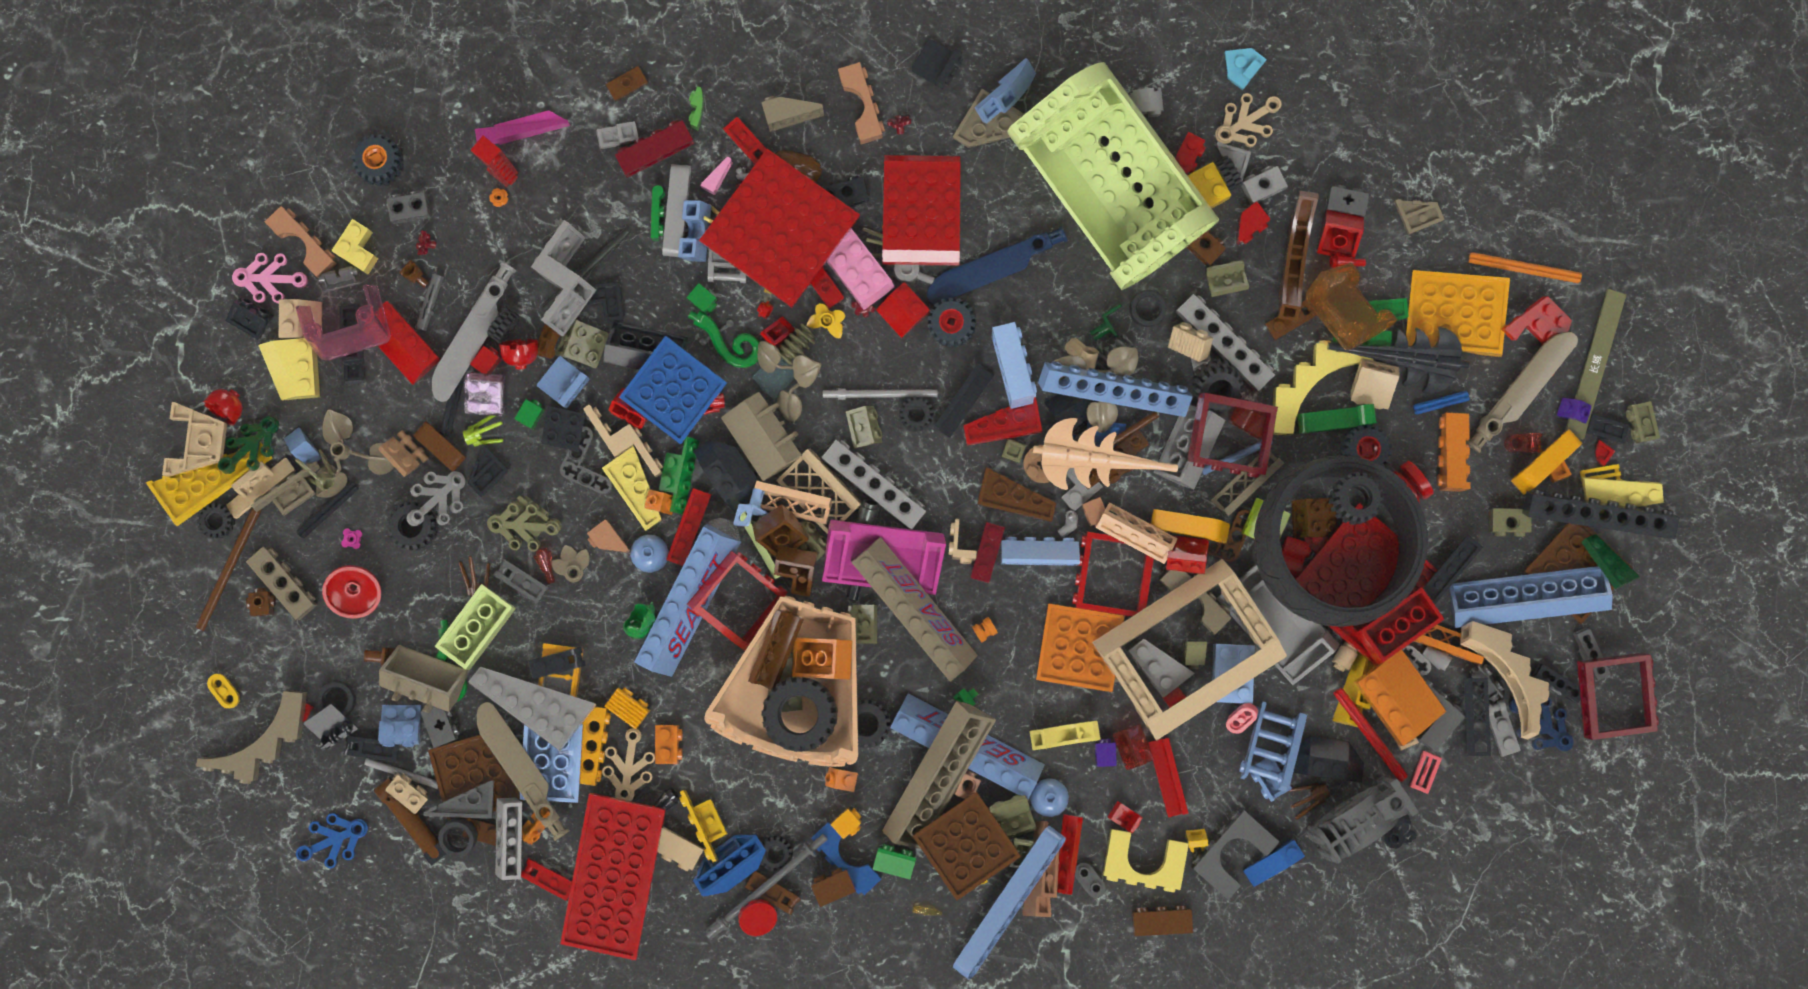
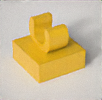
M1205 829L1186 831V839L1191 852H1194V847H1201V850L1204 851L1205 846H1208Z

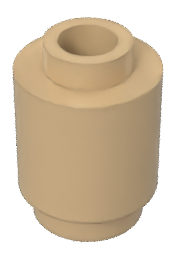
M1345 642L1343 646L1339 647L1332 660L1335 663L1333 667L1342 672L1344 670L1349 671L1358 655L1357 650Z

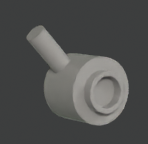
M895 265L894 267L895 277L901 283L911 284L916 279L933 284L935 277L919 272V265Z

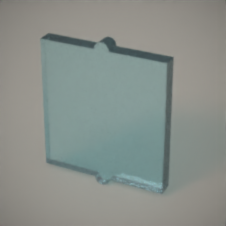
M782 360L778 363V364H780V365L789 366L787 363H784ZM777 367L772 373H767L761 368L752 376L761 387V390L765 391L773 400L779 395L780 391L785 390L795 380L794 372L791 369H778Z

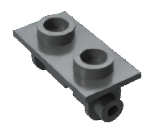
M350 266L339 269L340 275L338 276L335 270L322 273L319 276V281L322 283V292L335 291L340 288L360 284V271L357 270V267Z
M1479 664L1478 669L1474 667L1469 671L1472 678H1488L1489 700L1496 701L1499 698L1498 694L1501 698L1504 696V685L1500 680H1495L1492 676L1493 672L1487 664ZM1476 682V683H1477L1478 686H1480V685H1481L1482 683H1484V682Z

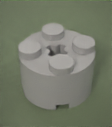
M1160 87L1157 88V91H1154V88L1132 90L1133 93L1129 95L1143 115L1148 114V117H1158L1164 111Z

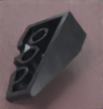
M1057 394L1044 402L1056 423L1064 419L1076 418L1077 422L1073 427L1075 429L1088 421V405L1098 401Z

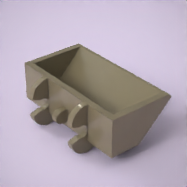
M760 392L738 404L722 416L721 419L761 479L765 481L792 465L800 458L801 454L792 442L799 435L796 431L788 435L782 427L785 425V422H779L774 415V412L780 405L775 403L769 407Z
M398 645L379 670V686L395 692L391 698L393 701H398L402 695H405L412 701L415 699L426 703L423 708L425 713H429L433 706L449 712L459 698L469 670Z

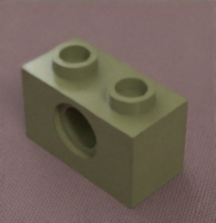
M1492 508L1489 509V532L1494 533V536H1506V533H1514V537H1525V533H1531L1532 518L1522 514L1523 509ZM1507 518H1511L1514 521L1512 528L1506 525Z

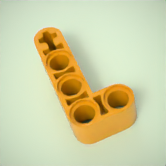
M1568 429L1529 466L1519 472L1511 482L1525 495L1527 491L1534 489L1553 472L1582 442Z
M1153 509L1151 525L1164 532L1227 543L1230 524L1222 520Z

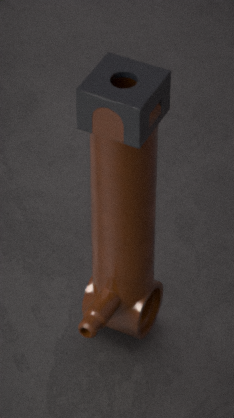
M388 777L374 788L375 794L387 805L422 850L423 856L431 866L435 865L447 853L442 850L438 839L418 813L414 814L386 792V788L392 782V778Z

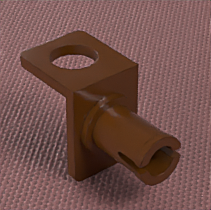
M382 648V651L365 649L364 662L381 663L382 667L395 648Z

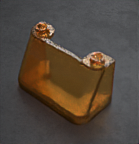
M1353 263L1320 272L1306 292L1308 304L1339 344L1346 350L1360 346L1392 327L1397 321V318L1390 310L1383 309L1377 314L1356 286L1360 281V273Z

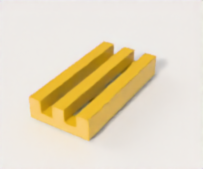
M1619 464L1581 470L1582 486V477H1585V474L1614 469V473L1589 478L1615 477L1616 480H1622L1620 478Z

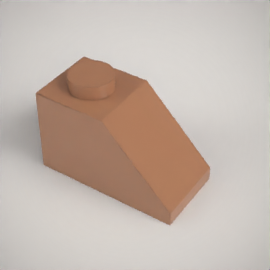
M606 519L587 533L589 535L587 540L594 548L598 547L601 550L624 553L631 551Z

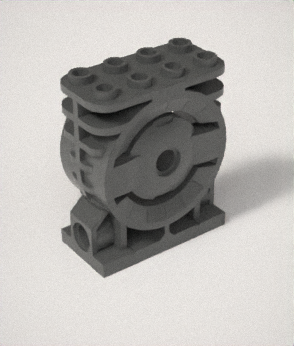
M1386 776L1378 778L1376 780L1378 782L1377 786L1370 787L1352 796L1317 820L1314 826L1309 825L1307 827L1308 831L1306 834L1312 842L1317 843L1319 846L1317 851L1322 858L1339 864L1342 862L1341 859L1351 856L1386 834L1399 822V818L1408 815L1413 817L1419 813L1398 779Z

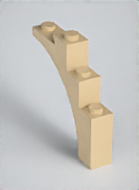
M1471 621L1461 627L1460 645L1472 649L1483 656L1497 669L1506 681L1518 707L1521 722V738L1528 740L1539 735L1541 728V704L1548 701L1549 683L1529 676L1531 671L1530 658L1511 652L1512 634Z

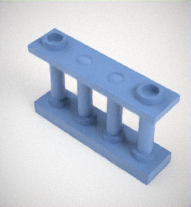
M1262 702L1259 707L1256 706L1258 709L1257 719L1254 723L1245 761L1242 760L1239 772H1242L1241 779H1245L1249 773L1275 780L1279 783L1278 790L1285 792L1290 787L1307 715L1299 713L1296 718L1293 717L1291 719L1265 711L1266 702ZM1262 718L1290 726L1293 729L1291 736L1286 737L1260 729ZM1258 736L1286 744V747H1288L1287 754L1281 755L1255 747ZM1253 754L1281 762V765H1284L1282 772L1276 773L1251 765Z

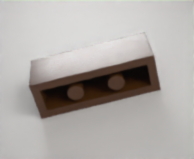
M1175 905V909H1167V906H1156V910H1148V907H1137L1136 911H1132L1133 935L1151 936L1193 933L1192 909L1187 908V905Z

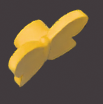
M821 303L816 305V314L810 317L807 327H824L834 337L841 338L843 326L840 322L845 319V313L842 310L831 312L826 305Z

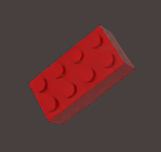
M1421 587L1410 593L1390 612L1376 620L1370 621L1356 631L1355 635L1376 665L1384 663L1444 620V617Z

